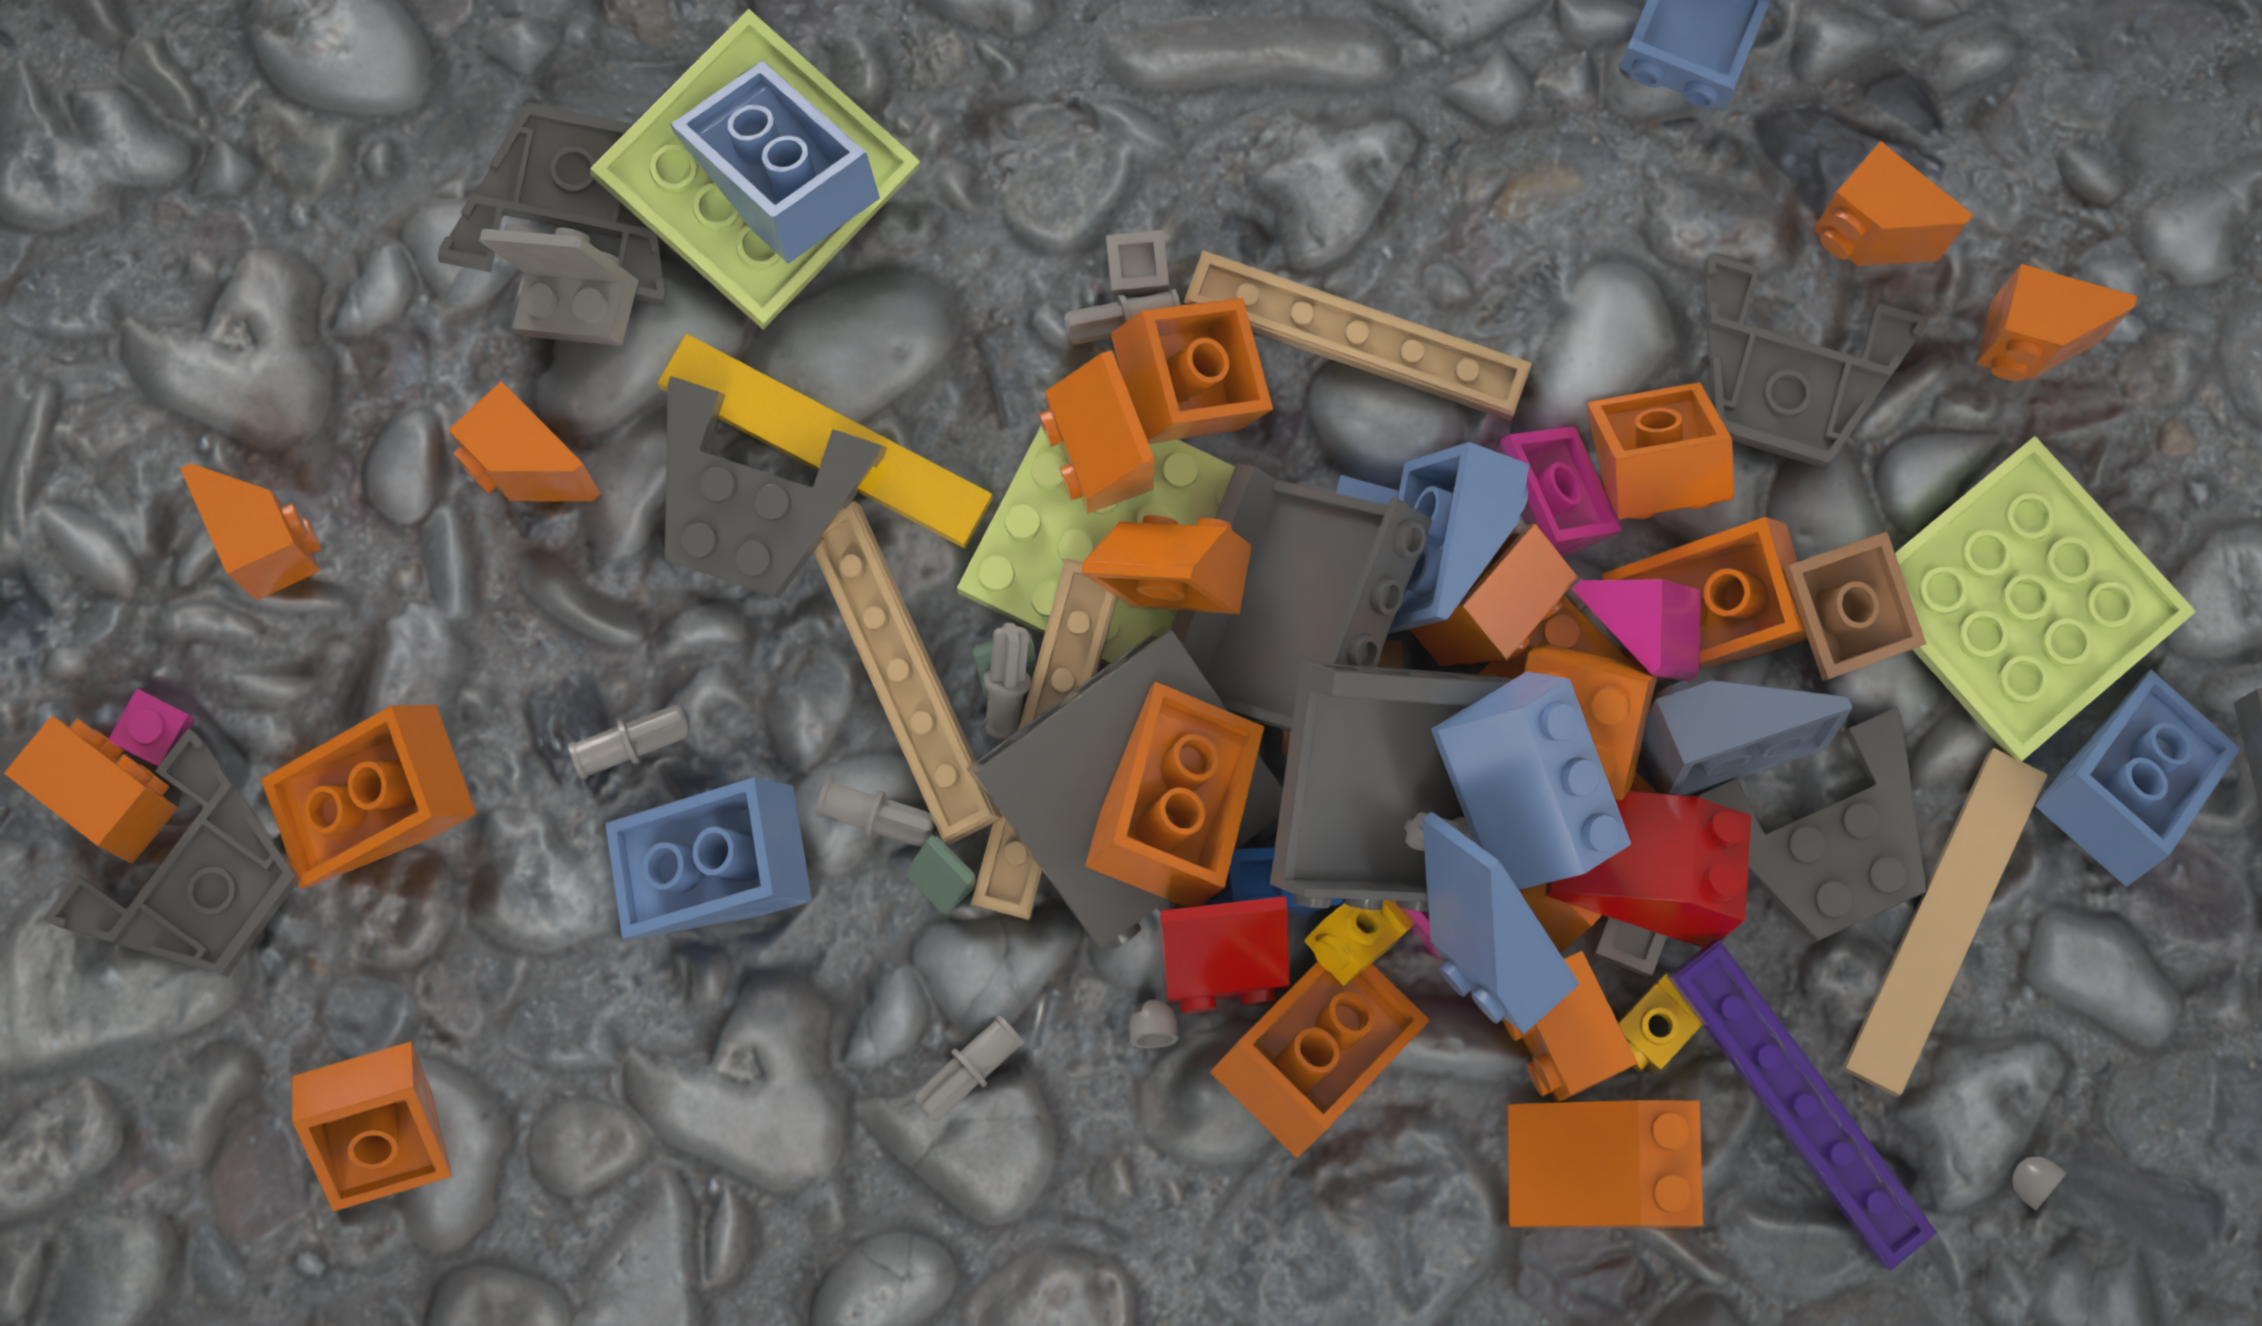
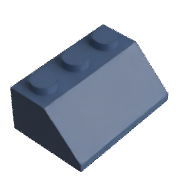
M1527 671L1431 728L1473 839H1475L1477 845L1501 862L1518 890L1585 874L1631 845L1570 679Z

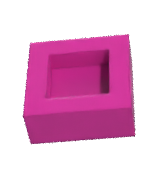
M136 689L111 733L109 740L124 751L159 767L188 728L190 729L195 718Z

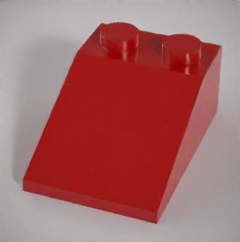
M1628 791L1623 800L1615 799L1631 845L1585 874L1546 884L1545 896L1703 948L1713 939L1722 940L1745 921L1751 815L1695 796Z
M1286 896L1162 910L1160 912L1158 935L1167 1005L1180 1004L1181 1014L1213 1011L1217 1009L1216 1000L1240 997L1241 1007L1273 1004L1277 1002L1276 993L1287 991L1289 987Z

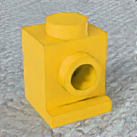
M1383 900L1381 910L1360 909L1344 903L1326 917L1304 941L1312 949L1320 965L1331 972L1345 986L1387 952L1414 923L1397 906L1395 901Z
M1667 973L1656 980L1618 1022L1638 1064L1632 1067L1639 1072L1645 1067L1653 1074L1660 1071L1702 1026L1701 1022L1667 978ZM1652 1016H1661L1668 1022L1669 1031L1665 1037H1656L1650 1032L1648 1022Z

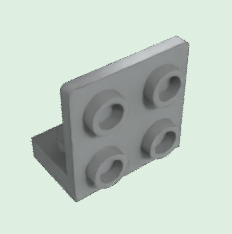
M507 224L505 230L482 229L479 241L526 274L512 325L514 331L523 337L622 346L639 280L619 266L620 260L617 257L599 251L590 244V237L574 229L557 228L555 234L539 233L530 227L519 224Z

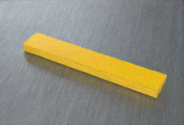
M687 333L657 382L660 389L668 392V382L670 376L724 394L725 398L717 419L816 471H819L832 429L886 447L887 450L884 458L877 467H872L856 489L858 493L964 549L993 500L992 493Z

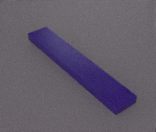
M1713 939L1667 976L1883 1268L1891 1271L1937 1234V1231L1720 940Z

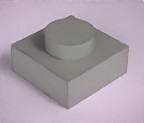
M1164 230L1106 235L1112 298L1118 295L1155 294L1169 290Z
M1607 917L1592 956L1650 978L1654 973L1667 936Z

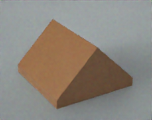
M1888 532L1783 567L1822 681L1926 645Z

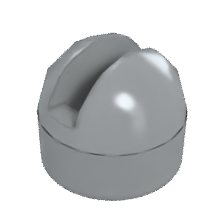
M1158 999L1148 1000L1146 1003L1137 1005L1131 1012L1129 1021L1131 1045L1140 1048H1160L1176 1043L1178 1041V1026L1173 1009Z
M2038 1156L2029 1157L2017 1165L2012 1178L2013 1187L2019 1197L2037 1211L2067 1173L2048 1159Z

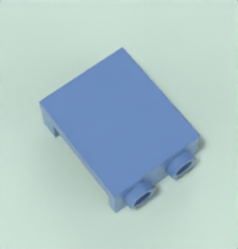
M1647 0L1619 69L1628 72L1633 80L1644 86L1654 88L1664 86L1683 94L1686 101L1697 107L1706 109L1717 107L1725 111L1771 0Z

